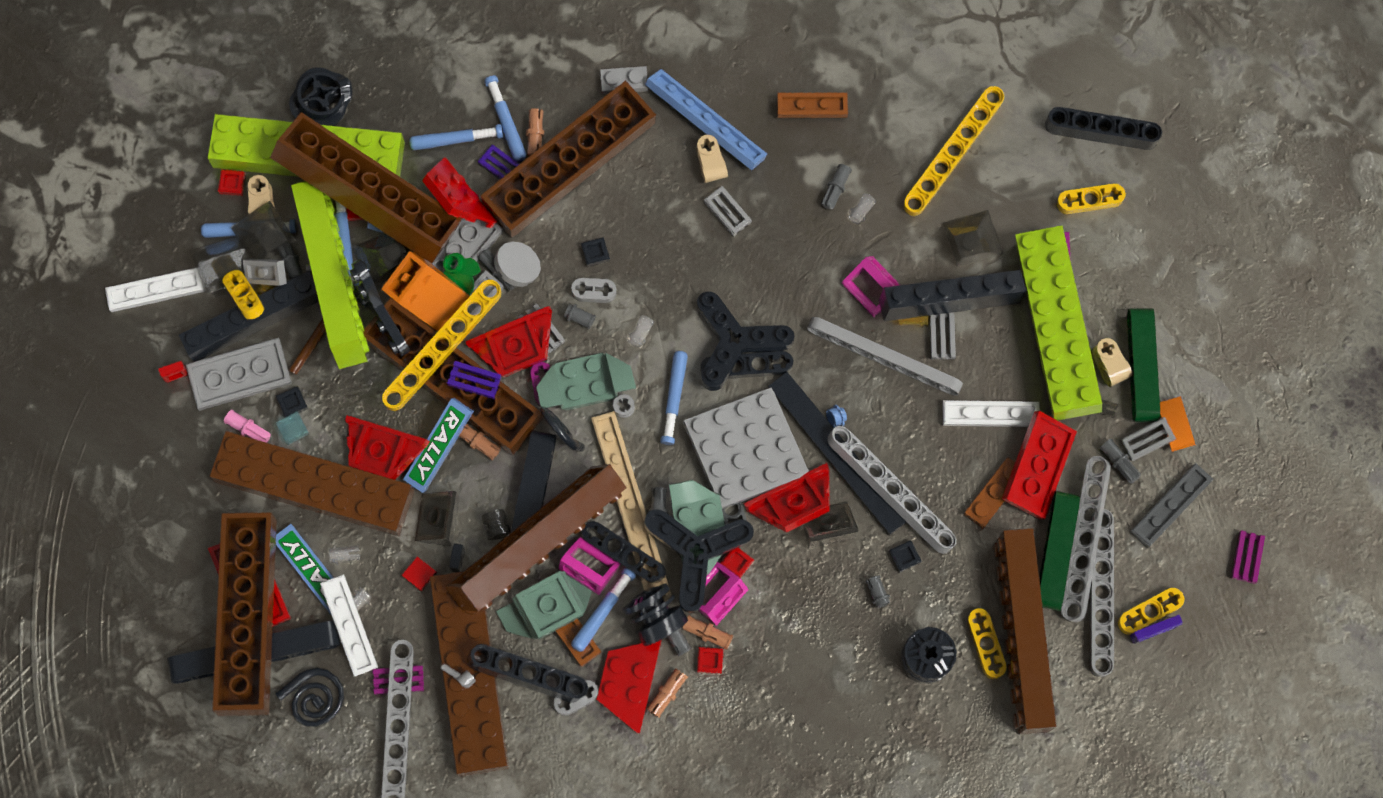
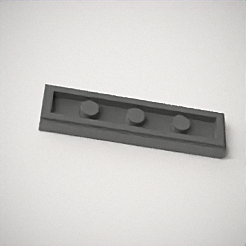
M1195 463L1130 533L1144 546L1149 548L1214 479Z

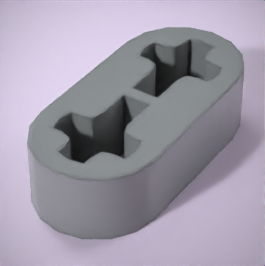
M578 278L572 283L571 287L573 297L581 302L610 303L617 294L616 285L608 279ZM581 285H585V289L593 291H585L584 295H580L576 289H580ZM604 286H608L612 292H608V296H603V292L596 290H603Z
M585 680L588 688L593 687L594 689L591 692L592 697L584 696L579 701L570 703L569 710H566L564 707L560 709L561 699L555 698L554 707L556 711L562 716H568L593 703L597 699L599 692L597 685L590 680ZM577 685L569 688L572 694H580V689Z

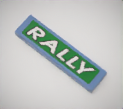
M451 398L427 438L430 441L429 445L416 457L403 480L420 492H426L474 411L457 399Z
M290 524L276 535V545L331 614L320 583L333 579V576L293 525Z

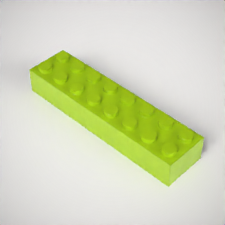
M215 114L208 160L212 167L217 169L299 177L270 158L277 140L293 122ZM322 125L400 177L405 146L402 133Z
M306 181L293 184L291 187L324 325L338 368L343 369L368 362L366 352H370L367 339L364 336L363 331L365 330L362 319L359 316L358 311L360 310L357 299L354 296V286L349 276V266L344 256V245L338 232L340 229L334 215L335 209L332 199Z
M1063 225L1015 234L1017 254L1027 290L1026 295L1052 416L1058 421L1102 412V400Z

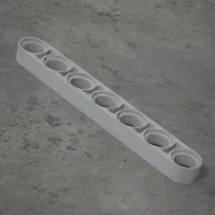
M812 317L807 330L812 334L938 390L957 396L962 388L963 383L959 379L824 319Z
M837 426L830 432L827 440L831 448L937 552L945 554L955 547L957 539L954 533L856 436L843 426ZM835 434L842 435L845 443L838 442L835 439ZM852 451H858L862 455V460L855 459ZM869 468H875L879 472V477L872 476ZM887 485L894 486L897 494H891L887 490ZM904 502L911 503L914 507V512L908 511L904 506ZM922 519L928 520L932 528H925L922 525ZM939 536L945 537L949 542V546L942 545L939 541Z
M1101 456L1091 457L1086 464L1066 588L1061 608L1063 617L1073 623L1082 621L1086 615L1111 466ZM1099 461L1103 462L1104 470L1099 474L1093 473V465ZM1093 485H1098L1100 487L1099 495L1093 498L1090 497L1088 494L1089 488ZM1088 509H1095L1096 517L1092 521H1086L1084 518V514ZM1086 532L1091 533V542L1088 545H1082L1080 542L1081 535ZM1081 556L1087 557V566L1083 569H1078L1076 566L1077 559ZM1077 580L1083 581V590L1079 593H1074L1072 584ZM1073 604H1077L1080 608L1079 614L1076 617L1068 615V608Z
M1104 509L1103 514L1108 518V525L1101 527L1099 538L1107 540L1108 549L1102 551L1097 548L1090 587V670L1097 677L1109 675L1114 668V518L1107 509ZM1096 511L1092 514L1090 521L1095 519ZM1096 563H1106L1108 573L1105 575L1097 573L1095 569ZM1104 586L1107 588L1108 597L1105 599L1098 598L1095 593L1096 587ZM1098 610H1103L1108 614V621L1106 623H1099L1096 620L1095 614ZM1102 634L1108 638L1107 647L1101 648L1097 646L1095 642L1097 635ZM1098 659L1107 661L1108 670L1106 672H1099L1096 669L1095 662Z
M398 640L391 648L382 798H388L391 795L405 798L414 661V648L407 640ZM401 644L407 645L410 649L409 655L406 658L397 657L395 653L397 646ZM399 669H404L408 673V679L404 683H397L394 680V673ZM402 694L406 697L407 702L403 708L398 709L393 706L392 700L395 695ZM396 719H400L405 723L404 731L399 734L391 730V723ZM395 744L401 745L404 751L399 759H393L389 755V749ZM395 769L399 770L402 774L401 781L398 784H391L387 778L388 773Z

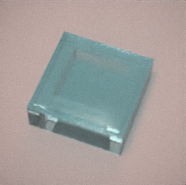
M298 411L276 422L287 445L309 435Z

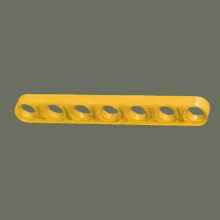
M991 86L983 92L906 196L904 210L907 214L917 216L924 211L998 111L1004 100V93L999 87ZM995 93L999 96V101L991 103L988 101L987 95ZM978 110L984 111L987 118L979 121L974 117V112ZM969 128L973 131L974 135L971 138H965L961 135V130ZM952 145L957 146L961 153L957 156H952L948 153V148ZM938 163L945 164L947 172L939 174L935 171L934 166ZM925 181H930L933 183L934 189L930 192L924 191L921 184ZM917 199L920 201L921 207L913 210L909 207L908 201Z
M486 280L481 283L384 391L382 400L387 409L397 411L403 408L501 297V289L496 281ZM488 286H493L497 289V293L493 297H486L483 294L484 289ZM471 304H478L481 306V311L477 315H471L467 311L468 307ZM457 321L465 324V329L461 333L452 331V325ZM441 339L449 342V347L444 351H439L435 347L437 341ZM424 357H430L433 360V365L428 369H423L419 365ZM408 375H414L417 378L416 384L412 387H407L403 383L404 378ZM392 393H397L401 396L400 402L396 405H390L387 402L388 396Z

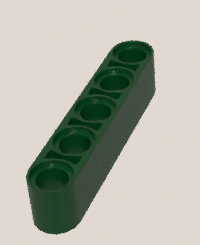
M1129 308L1127 311L1129 365L1132 370V377H1130L1133 422H1156L1160 420V395L1155 312L1153 308Z
M1055 491L1039 576L1042 608L1060 611L1062 608L1080 505L1079 495Z

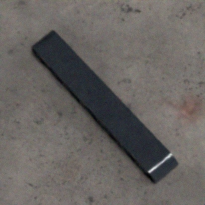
M326 621L272 633L271 663L339 647L340 642L335 622ZM215 647L167 658L171 684L214 676Z

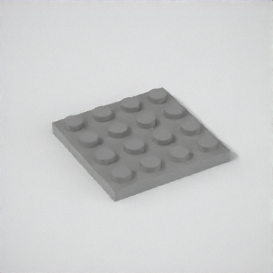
M772 387L683 421L712 492L719 493L722 509L764 494L809 472Z

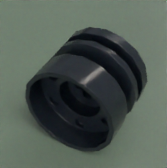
M667 583L641 592L622 609L625 615L637 612L629 619L631 624L643 622L636 630V634L644 647L667 637L688 621L680 606L668 608V605L675 599V596L669 594L662 597L670 590Z
M925 627L917 630L908 638L901 651L900 662L903 671L911 680L919 684H933L939 682L952 670L956 662L957 650L953 639L946 632L939 628ZM932 649L934 651L933 657L927 659L925 657L926 651Z

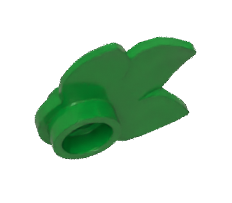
M459 253L447 255L443 261L445 269L443 274L470 295L474 289L473 276L480 273L479 264L474 259L465 258Z

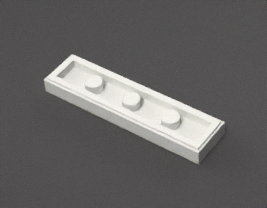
M199 267L105 288L110 312L205 292Z
M947 400L942 402L943 426L1029 427L1034 411H1040L1039 402Z
M345 575L320 583L354 677L378 668Z

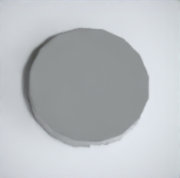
M512 241L505 243L496 252L494 258L496 271L500 272L501 278L505 282L513 286H527L539 276L541 270L540 260L536 253L529 246L521 242Z

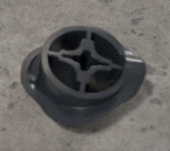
M321 67L307 70L300 76L296 88L290 97L289 107L291 115L296 119L302 112L320 125H337L344 117L346 108L352 99L353 88L350 79ZM312 86V93L302 99L304 92ZM340 97V101L338 102V104L330 110V103L334 102L336 98ZM311 109H318L321 112L313 111Z

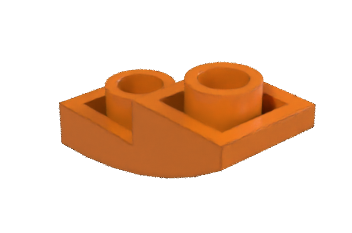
M1181 396L1160 402L1161 417L1166 418L1176 437V440L1169 443L1172 452L1194 446L1195 441Z

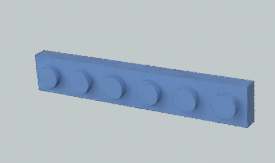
M660 69L648 78L645 84L648 88L704 133L715 137L719 145L749 169L753 170L765 160L766 152L665 71Z

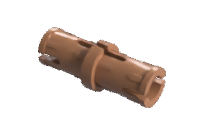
M529 109L528 130H526L528 157L542 146V137H544V130H542L544 111L542 109Z
M466 424L459 437L470 444V448L473 450L476 448L493 461L501 451V447L484 437L485 434L481 431L477 432Z
M688 615V621L684 624L682 630L701 637L704 642L710 641L726 650L728 649L734 635L715 628L712 623L706 624Z
M675 668L664 686L661 685L659 687V693L646 709L650 713H654V716L660 718V715L670 701L675 700V694L688 677Z

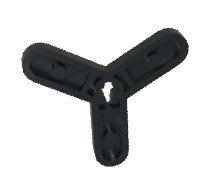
M361 259L351 264L353 269L349 270L356 282L353 284L355 288L353 292L357 302L361 303L364 309L368 307L376 315L378 320L375 323L382 334L386 333L391 340L388 342L390 349L394 355L399 353L402 357L410 352L407 343L384 307L366 266Z
M707 291L699 295L697 299L699 313L719 339L718 345L701 374L702 385L707 390L717 391L724 386L742 352L784 351L790 349L794 344V331L788 326L741 327L716 293ZM730 330H731V335L734 336V338L740 337L738 344H736V342H731V343H730V341H731V336H730V333H729Z
M660 509L651 510L644 520V526L651 535L683 557L679 605L688 613L698 611L703 605L708 560L746 545L754 534L751 523L742 519L701 536H697ZM695 545H698L699 550L703 551V554H699L697 558V564H693L694 553L689 550L693 549Z

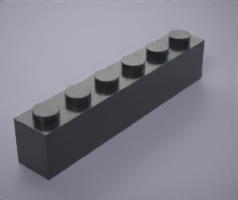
M1021 270L884 287L878 301L883 320L892 321L1019 304L1027 290Z
M310 271L287 281V284L277 286L259 295L258 297L264 306V311L255 319H246L238 306L179 334L188 356L193 362L200 361L318 303L319 299Z

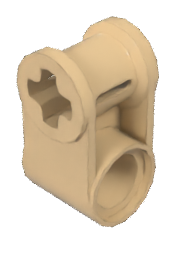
M711 135L700 137L697 142V156L704 182L708 183L728 177L726 164L716 138ZM708 145V148L711 149V151H707L706 148H704V146Z
M253 176L248 181V213L250 222L274 221L276 215L272 186L264 176ZM259 185H263V186H264V187L261 188V192H258V191H257V189H259V187H260Z
M1110 338L1099 341L1092 350V358L1107 386L1112 387L1132 377L1131 367L1123 357L1117 343ZM1101 349H1102V350H1106V349H1107L1109 353H1107V352L1102 353V352H1101Z

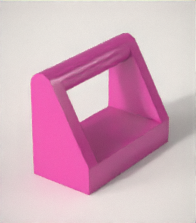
M873 256L865 257L842 281V284L875 317L881 312L880 305L876 306L858 288L853 280L866 270L883 289L884 287L900 286V284Z
M580 537L561 558L558 569L565 571L568 576L600 595L621 563ZM579 548L610 568L604 576H601L573 558Z
M719 562L715 564L709 575L706 576V585L718 572H721L728 580L705 606L702 605L698 610L716 626L749 590L741 578Z

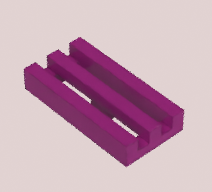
M1242 530L1239 532L1231 579L1252 584L1257 583L1265 541L1264 535L1246 533V531ZM1246 538L1249 540L1245 557L1243 574L1239 575L1243 546ZM1254 541H1257L1251 577H1248Z
M413 666V672H418V676H412V682L419 681V686H412V692L424 691L423 666ZM390 668L373 669L374 695L388 694V688L380 689V684H389V678L379 679V675L389 674ZM399 669L394 674L407 673V671ZM408 677L394 678L397 683L406 682Z

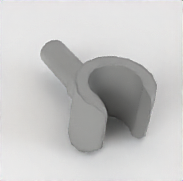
M443 664L441 667L443 671L457 679L464 688H469L476 681L468 670L460 675L446 664Z

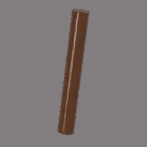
M323 318L288 370L292 374L297 376L326 331Z

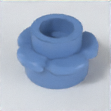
M833 405L831 409L826 411L827 420L833 428L844 426L847 415L842 407L839 408L838 405Z

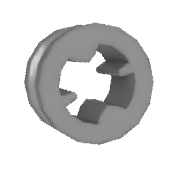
M625 394L617 396L613 402L615 414L621 418H628L633 414L635 405L632 397ZM623 401H627L630 409L628 411L625 409V412H622L618 403L621 402L623 404Z

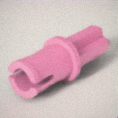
M230 410L224 418V423L241 432L242 436H248L266 443L271 437L268 431L254 424V420H248L234 412V410Z

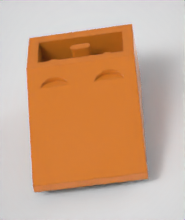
M412 251L408 252L382 287V290L397 303L436 331H439L470 297L468 293L433 264Z

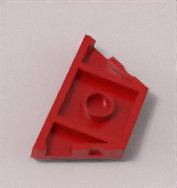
M443 158L423 178L422 182L449 215L461 217L473 223L476 219L484 221L488 228H493L497 222L480 201L477 193L472 191L465 178L456 171L447 158Z
M546 306L465 341L466 345L474 350L498 374H501L503 378L547 360L552 309L550 306Z
M346 415L345 418L349 427V436L347 437L349 467L396 480L430 442L427 439Z
M825 463L796 480L776 487L744 503L745 510L786 533L829 512L830 471L828 464Z
M662 640L645 647L640 643L611 650L607 654L597 701L637 734L641 732Z

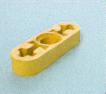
M1119 184L1067 190L1060 194L1056 205L1063 214L1118 207L1125 198V190ZM1111 191H1114L1116 195L1119 194L1116 200L1110 196L1105 197L1104 202H1102V197L1109 196ZM1089 193L1094 194L1097 197V203L1088 204L1085 201V195ZM1078 195L1080 196L1079 201L1073 202L1070 207L1063 203L1065 198H1068L1069 201H1076Z
M240 270L228 272L223 277V283L246 319L259 317L264 311V306L244 274ZM248 292L246 295L239 297L242 293Z
M1169 588L1126 611L1118 619L1119 629L1125 634H1132L1173 613L1184 604L1183 593L1177 588ZM1168 594L1172 597L1176 596L1178 599L1175 601L1176 606L1170 603L1163 607L1161 603L1169 598ZM1151 604L1157 608L1158 614L1155 618H1150L1145 614L1146 605ZM1140 615L1141 619L1133 624L1134 629L1131 626H1125L1126 617L1133 619Z
M981 608L975 609L969 614L967 624L984 674L990 679H998L1006 671V662L989 613ZM975 614H978L980 618H985V621L982 623L983 630L988 628L990 632H983L979 636L976 635V632L980 631L978 623H973V620L976 618ZM989 637L993 641V648L989 651L983 650L980 646L981 638ZM997 652L998 656H993L995 664H1000L1001 666L997 670L998 674H995L993 670L989 671L988 667L991 665L990 657L985 660L984 656Z

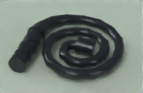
M544 406L540 408L544 419L571 450L578 452L585 450V445L573 439L568 428L552 411Z
M312 668L304 670L275 693L282 701L302 683L315 676H325L334 682L339 695L337 706L328 716L318 721H307L301 718L297 710L299 697L304 691L311 688H318L326 693L328 698L327 705L319 712H310L306 705L308 700L312 699L313 705L319 710L325 705L320 696L308 694L301 701V710L305 716L313 719L319 718L327 714L332 707L333 696L331 690L324 684L314 682L305 684L296 692L291 704L292 714L296 721L304 726L317 727L328 723L337 715L344 701L343 685L337 676L326 669Z

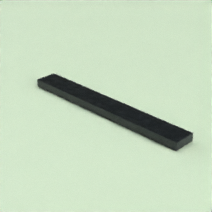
M786 372L771 383L768 388H772L779 402L890 536L907 523L831 448L827 439L830 432L834 429L833 426L791 375ZM835 434V439L838 442L845 443L839 434ZM852 451L853 457H854L855 459H857V460H860V459L856 456V454Z

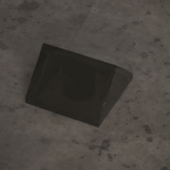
M236 236L190 250L206 294L226 288L223 283V277L230 271L240 270L245 276L243 260L247 259L244 247Z
M444 491L422 494L415 534L416 542L446 546L453 545L460 500L457 492Z
M848 502L830 505L829 512L803 524L808 549L855 539L858 534V527Z

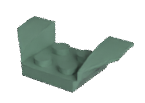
M599 353L555 363L537 385L541 407L550 408L560 405L561 409L566 411L612 401L617 397V392L636 389L631 366L607 353Z
M693 480L669 485L673 518L691 532L701 536L725 525L719 493L712 492ZM695 545L693 549H689L690 552L694 553L693 564H697L699 554H703V551L699 550V546ZM720 556L708 560L707 575H709Z
M559 571L516 594L512 598V603L496 612L508 633L537 640L582 617L585 614L592 591L568 576L565 571Z

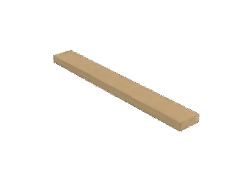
M615 411L592 417V423L605 465L610 464L627 487L621 492L622 497L617 500L628 540L631 544L662 563L654 537L644 526L647 514ZM632 552L635 562L638 564L640 555L637 552ZM644 564L643 568L651 573L650 578L653 575H659L657 571L658 566L652 568ZM666 575L658 583H651L640 577L644 591L661 584H668ZM669 590V591H668L665 595H663L662 597L671 594V591Z

